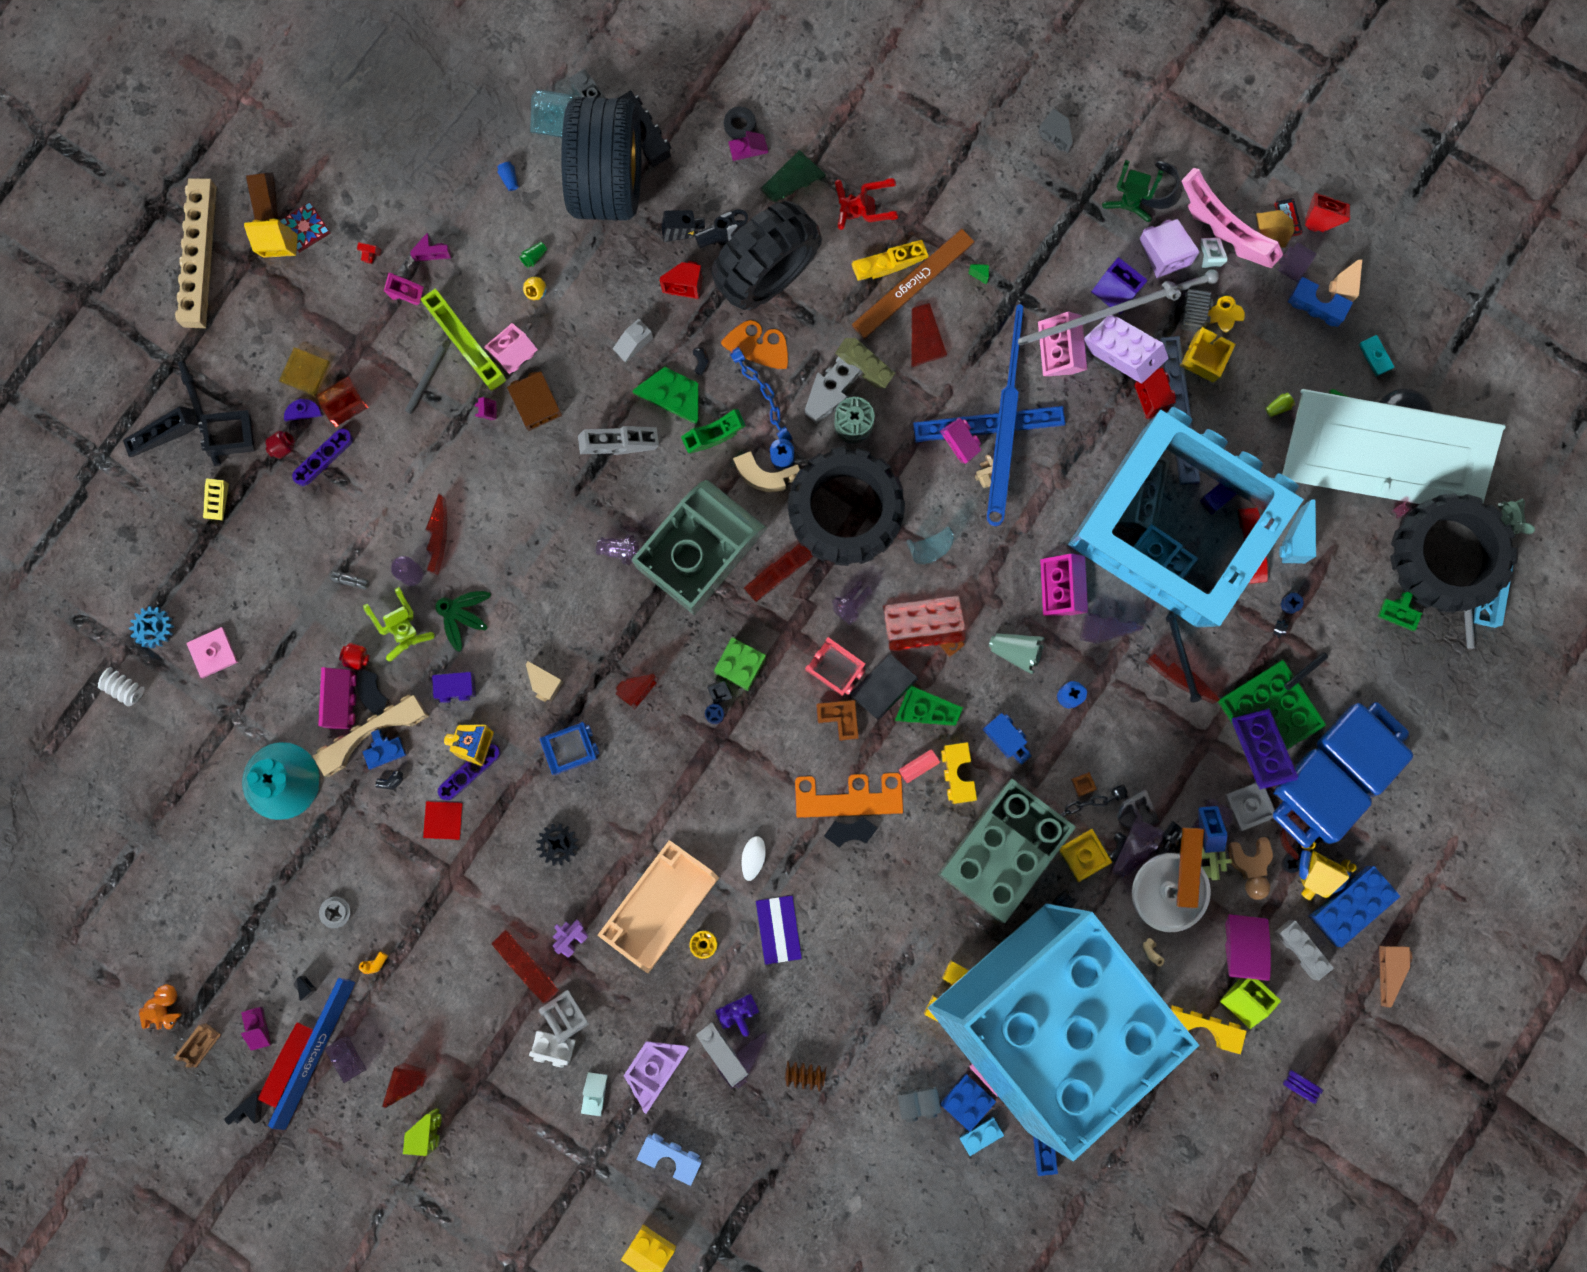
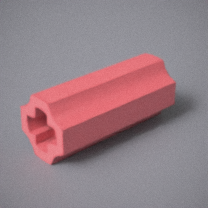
M931 749L900 768L899 772L905 782L909 783L938 765L940 761Z

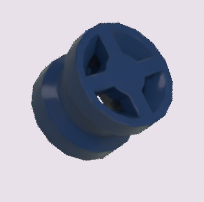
M1290 593L1282 598L1280 606L1285 613L1293 614L1303 607L1304 601L1301 595Z
M712 704L706 708L705 717L709 723L719 724L723 721L725 714L721 706Z

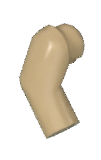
M1148 938L1146 942H1143V949L1149 960L1157 966H1162L1164 958L1153 950L1156 947V943L1151 938Z

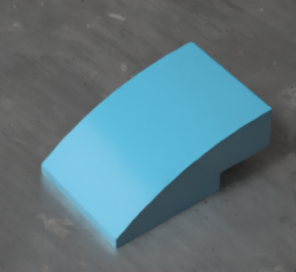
M1152 524L1133 547L1182 579L1186 578L1198 561L1196 556L1182 548V544Z

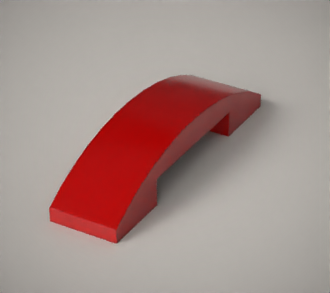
M1257 507L1238 509L1239 525L1243 531L1244 541L1260 518ZM1267 556L1248 584L1267 582Z

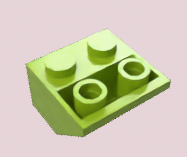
M1239 978L1220 1002L1251 1029L1268 1017L1281 1000L1259 980Z
M434 1109L426 1114L405 1133L403 1154L428 1156L436 1150L440 1141L437 1129L440 1127L442 1120L439 1109Z

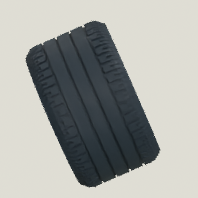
M577 97L566 106L561 147L562 187L566 210L574 218L627 221L637 213L641 184V127L638 107L629 99Z

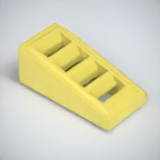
M206 479L203 518L223 520L229 483L223 480ZM214 486L220 487V490H216L213 488ZM212 494H218L219 498L212 497ZM211 502H219V506L211 505ZM210 509L218 510V513H210Z

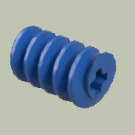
M775 440L770 447L771 462L776 469L785 470L794 463V447L789 440Z
M1076 681L1068 682L1057 693L1060 705L1068 709L1083 703L1087 696L1086 688Z

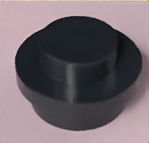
M1277 620L1273 635H1277V638H1280L1281 635H1286L1288 625L1285 624L1286 620Z

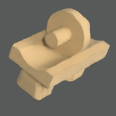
M986 455V461L980 463L981 468L985 469L976 471L975 475L976 481L979 480L983 488L990 487L993 459L990 455Z

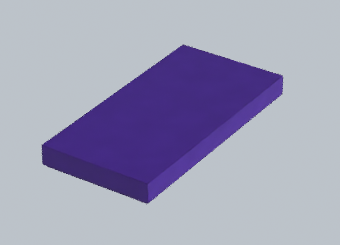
M1270 708L1232 718V724L1259 790L1298 780L1297 772Z

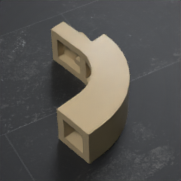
M751 451L733 458L741 478L751 487L764 492L786 490L785 482H793L800 470L797 464L780 472H765L757 466Z

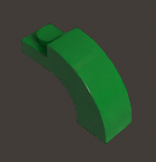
M734 409L711 424L691 429L681 438L688 454L695 453L731 439L737 435L736 432L746 425L739 409Z

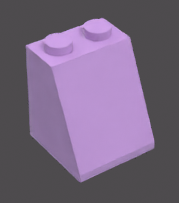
M1178 219L1173 221L1166 220L1155 228L1150 226L1143 230L1140 237L1141 244L1156 278L1191 266L1199 254L1198 248Z

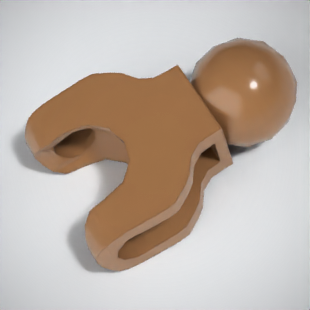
M1261 837L1257 840L1254 857L1245 855L1238 842H1230L1228 845L1229 859H1232L1230 864L1242 873L1244 880H1247L1245 884L1247 894L1255 900L1266 898L1270 892V884L1264 876H1267L1266 869L1273 858L1268 838Z

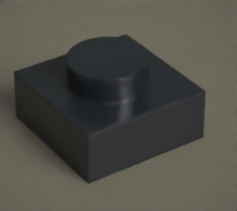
M726 679L710 684L707 687L714 704L733 698Z

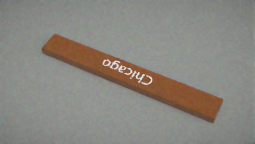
M963 229L958 231L852 324V327L863 339L867 338L974 244V241Z

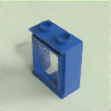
M584 722L539 738L552 775L555 776L598 760L597 755L600 753L597 744H593L590 738L593 736L590 725L586 726Z

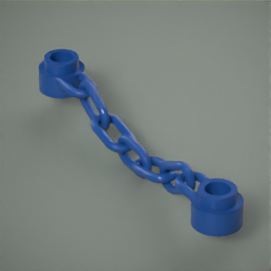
M740 348L733 349L730 356L735 364L740 363L742 374L751 380H757L761 385L760 390L762 394L770 401L772 407L770 409V421L779 430L776 433L779 439L792 440L793 438L786 426L781 428L779 425L781 420L780 409L774 405V392L768 383H762L759 380L756 370L749 366H744L743 361L746 358ZM747 369L755 373L753 377L745 373ZM767 386L772 396L770 394L767 396L763 388L765 389ZM777 410L778 421L776 419L773 421V411L776 412Z

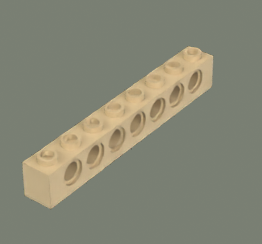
M188 178V185L185 187L187 201L184 204L185 221L182 224L184 238L181 240L183 252L180 257L181 274L178 276L180 291L177 293V301L179 304L178 310L175 313L177 322L185 328H206L217 186L211 179ZM200 233L198 237L194 238L195 234ZM197 268L196 272L191 274V271ZM195 286V289L190 292L191 287ZM194 304V307L188 310L189 306Z

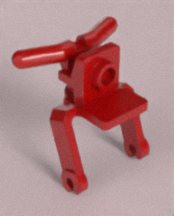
M889 178L884 181L866 183L861 186V193L857 197L848 195L849 197L847 198L842 181L836 180L835 187L839 205H841L838 229L843 230L845 228L846 218L851 220L863 216L864 220L869 223L898 219L896 211L876 214L875 199L867 195L868 190L896 186L895 179Z

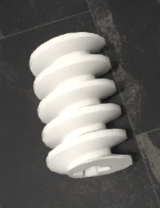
M112 667L107 668L99 679L98 688L105 691L106 694H111L119 702H124L126 706L135 704L142 697L145 690L144 687L138 689V683L132 684L131 679L125 681V675L119 677L120 673L118 671L113 672Z

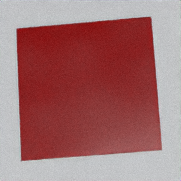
M426 801L423 838L460 840L462 803Z

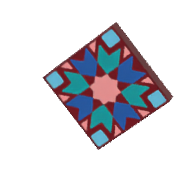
M308 202L280 220L282 224L290 227L292 231L298 234L297 251L299 253L331 234L311 202Z

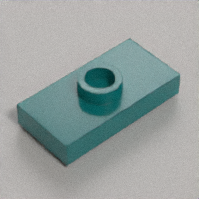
M1377 335L1358 344L1376 377L1394 368Z

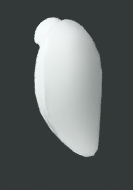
M758 836L748 841L742 854V871L747 881L753 880L758 875L765 860V844L762 838Z

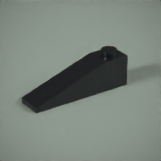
M179 406L125 438L123 443L128 456L134 457L198 428L199 421L195 410Z

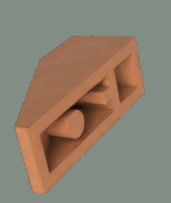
M1379 946L1381 1006L1392 1007L1412 962L1410 947Z

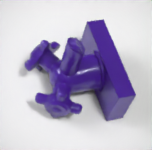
M750 993L715 1010L723 1029L730 1028L731 1025L737 1023L742 1035L748 1036L750 1031L744 1019L752 1017L759 1010Z

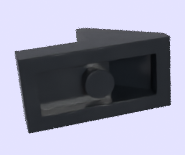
M262 1090L256 1091L224 1118L225 1122L228 1125L233 1123L239 1124L247 1116L254 1124L260 1122L262 1102L258 1098Z

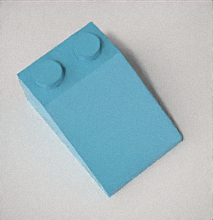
M1311 499L1299 509L1279 549L1282 563L1305 564L1316 557L1315 500Z

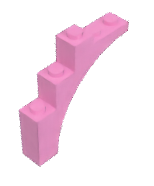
M1193 168L1185 176L1182 184L1191 202L1188 208L1193 219L1209 224L1215 238L1232 243L1238 257L1272 268L1283 256L1279 243L1253 230L1232 214L1212 192L1199 169Z

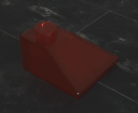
M654 674L629 678L625 682L621 681L615 694L635 710L659 682V679Z
M406 1063L395 1066L382 1107L387 1108L419 1090L420 1087H423L427 1078L424 1075L426 1069Z

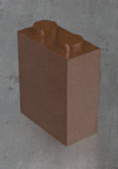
M541 371L532 372L527 378L515 380L507 387L528 432L562 416Z

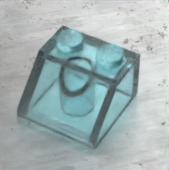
M536 89L531 96L530 132L562 138L565 109L567 104L573 100V95Z

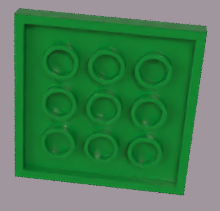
M1283 660L1217 700L1231 723L1234 717L1270 708L1287 750L1326 726L1299 683L1290 690L1285 689L1284 684L1294 676Z

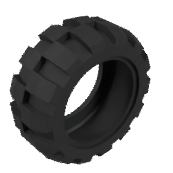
M790 201L778 202L769 206L742 226L719 252L720 255L715 259L712 266L713 271L711 272L716 288L730 304L742 310H752L770 301L788 287L806 269V266L817 254V249L821 246L822 242L818 225L800 205Z

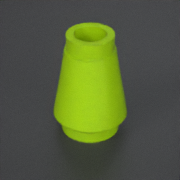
M1288 392L1282 393L1265 410L1269 417H1273L1292 410V407L1295 406V401Z

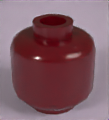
M277 431L266 439L265 449L271 457L274 456L281 459L294 450L295 441L288 432Z

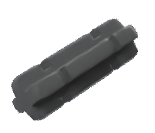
M333 571L331 574V580L334 582H340L353 587L358 586L364 590L368 588L369 581L367 579H359L357 576L342 574L338 571Z

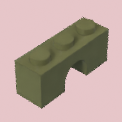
M845 338L835 352L848 365L859 368L863 372L862 377L875 388H885L895 374L893 370L856 338Z

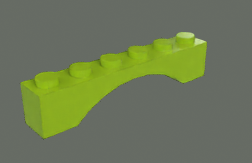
M436 288L420 299L491 392L506 381L501 371L468 332Z

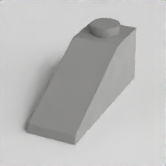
M712 1022L696 1034L705 1050L732 1087L748 1075L722 1032Z

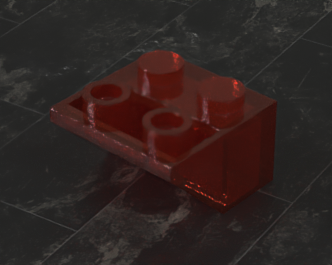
M349 376L317 394L320 406L335 427L368 408Z

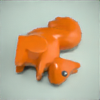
M165 984L158 987L154 992L155 997L149 999L143 1008H140L139 1016L142 1029L149 1028L150 1024L155 1023L157 1030L162 1029L163 1023L164 1027L170 1030L176 1024L177 1019L181 1017V1013L168 1014L167 1007L175 1003L177 991L173 986Z

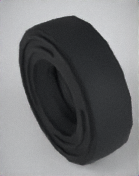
M733 107L724 117L725 132L734 140L746 137V131L755 132V115L746 107ZM739 117L747 121L746 127L740 130L733 126V121Z

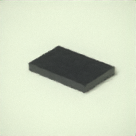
M889 654L850 695L879 721L918 678Z

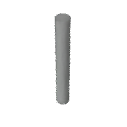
M1472 609L1464 610L1467 649H1474Z

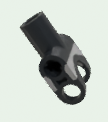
M737 209L718 216L714 220V225L694 233L699 248H704L716 242L720 245H725L737 230L748 223V214L744 210ZM738 214L745 216V220H735L734 218Z

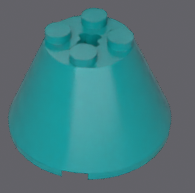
M285 742L273 743L258 750L246 764L242 777L243 793L251 808L266 818L275 820L294 818L306 811L314 802L319 791L320 772L314 758L302 747Z

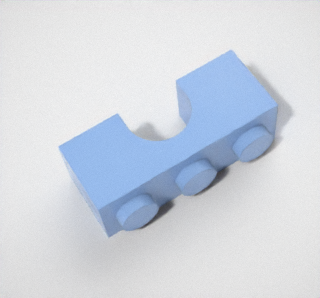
M648 1134L636 1160L655 1168L659 1159L670 1157L676 1163V1171L673 1178L691 1186L702 1162L699 1159L700 1156L692 1151L687 1153L681 1150L682 1147L676 1143L671 1142L668 1144L664 1142V1138L657 1134Z

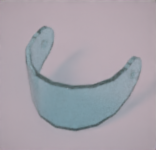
M946 527L942 532L918 542H912L909 539L906 541V544L914 562L917 564H927L938 560L950 550L954 536L951 528Z

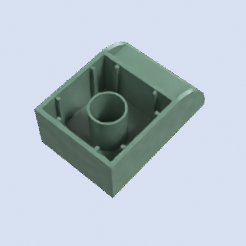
M704 480L681 500L631 560L640 572L695 616L767 530V527L709 480Z
M1011 779L987 806L937 874L996 920L1006 923L1076 827Z

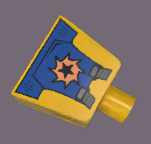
M459 725L454 735L446 734L444 743L450 746V752L455 756L483 766L494 732L487 725Z

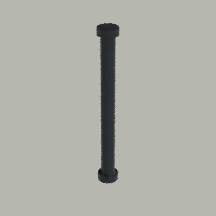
M1170 614L1165 618L1166 622H1169L1191 695L1189 699L1192 703L1202 700V697L1197 691L1176 621L1178 618L1176 614Z

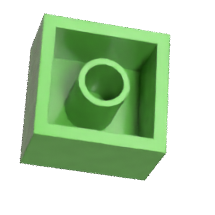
M732 637L717 663L714 673L749 691L766 660V655Z

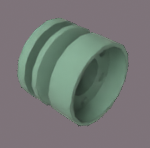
M850 397L840 402L836 408L834 419L837 435L845 442L854 444L867 439L872 432L875 414L873 407L868 401L860 397ZM856 415L858 416V420H857V419L851 420V416H853V417H855Z

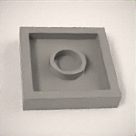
M1257 783L1224 795L1240 831L1273 819V812L1275 810L1266 789L1259 790Z

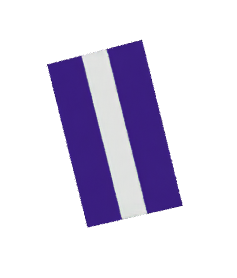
M785 896L756 901L765 964L802 959L793 897Z

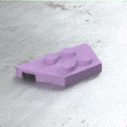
M646 1041L624 1074L627 1083L630 1085L634 1096L638 1099L645 1114H647L688 1051V1046Z

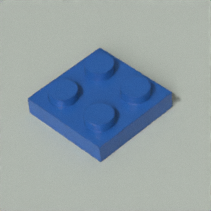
M965 1074L940 1102V1105L971 1132L996 1101Z

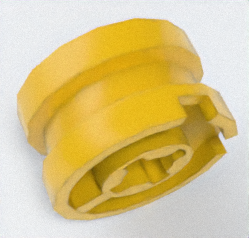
M702 930L692 936L689 947L694 956L705 959L715 953L718 942L713 933ZM701 941L707 942L706 948L700 947Z

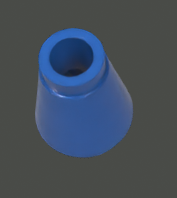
M510 161L498 165L497 173L508 191L518 189L515 166Z

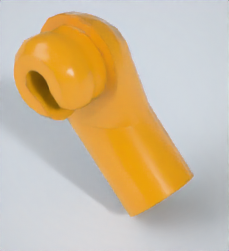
M380 951L375 960L361 962L359 970L364 974L379 972L388 955Z

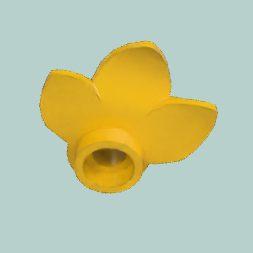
M1231 296L1221 297L1217 301V305L1208 310V316L1211 317L1210 324L1218 322L1219 328L1225 333L1233 328L1235 321H1244L1245 318L1243 308L1236 305L1234 298ZM1225 303L1230 304L1228 308L1223 307Z

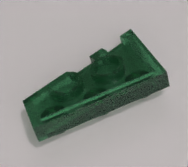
M799 150L761 187V191L775 203L793 194L794 191L807 187L818 179L825 178L826 174Z

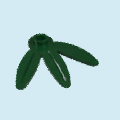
M469 592L454 600L441 598L437 601L435 606L436 612L443 616L446 636L457 652L462 650V640L455 619L468 627L483 631L487 630V625L480 618L461 608L473 606L491 597L489 592ZM443 604H447V608L445 610H442Z

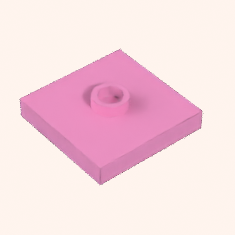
M222 627L186 643L201 678H205L238 663L225 629Z

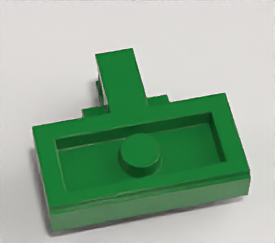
M1402 592L1400 599H1395V601L1384 599L1377 617L1415 631L1422 613L1412 609L1413 605L1410 604L1413 594Z

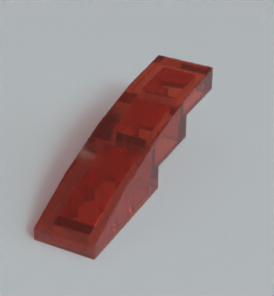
M439 494L425 529L428 533L432 534L426 549L432 554L427 571L437 576L444 557L448 520L446 499Z
M799 543L774 564L772 563L748 583L744 589L757 602L798 571L814 556L811 555V552L805 546L802 547Z
M1156 654L1151 655L1146 660L1161 676L1190 694L1184 672L1174 662L1167 667ZM1192 671L1198 694L1201 695L1202 700L1212 704L1220 700L1218 696Z
M507 930L491 943L543 1004H546L559 991L538 963L530 957Z

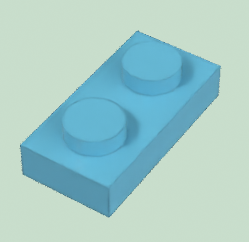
M992 1117L959 1138L969 1156L1004 1135Z

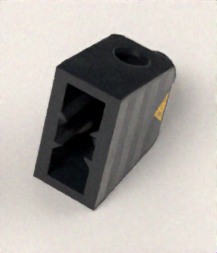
M666 210L663 213L661 221L663 242L693 238L695 230L705 229L704 218H694L692 210Z

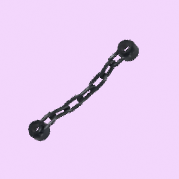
M1124 784L1110 790L1111 796H1092L1089 801L1082 803L1074 801L1067 805L1064 812L1060 815L1064 818L1088 805L1094 807L1106 806L1108 802L1115 798L1117 801L1125 799L1128 791ZM1093 799H1104V804H1094L1095 800ZM1077 804L1078 809L1072 812L1070 811V809H1068L1069 807Z

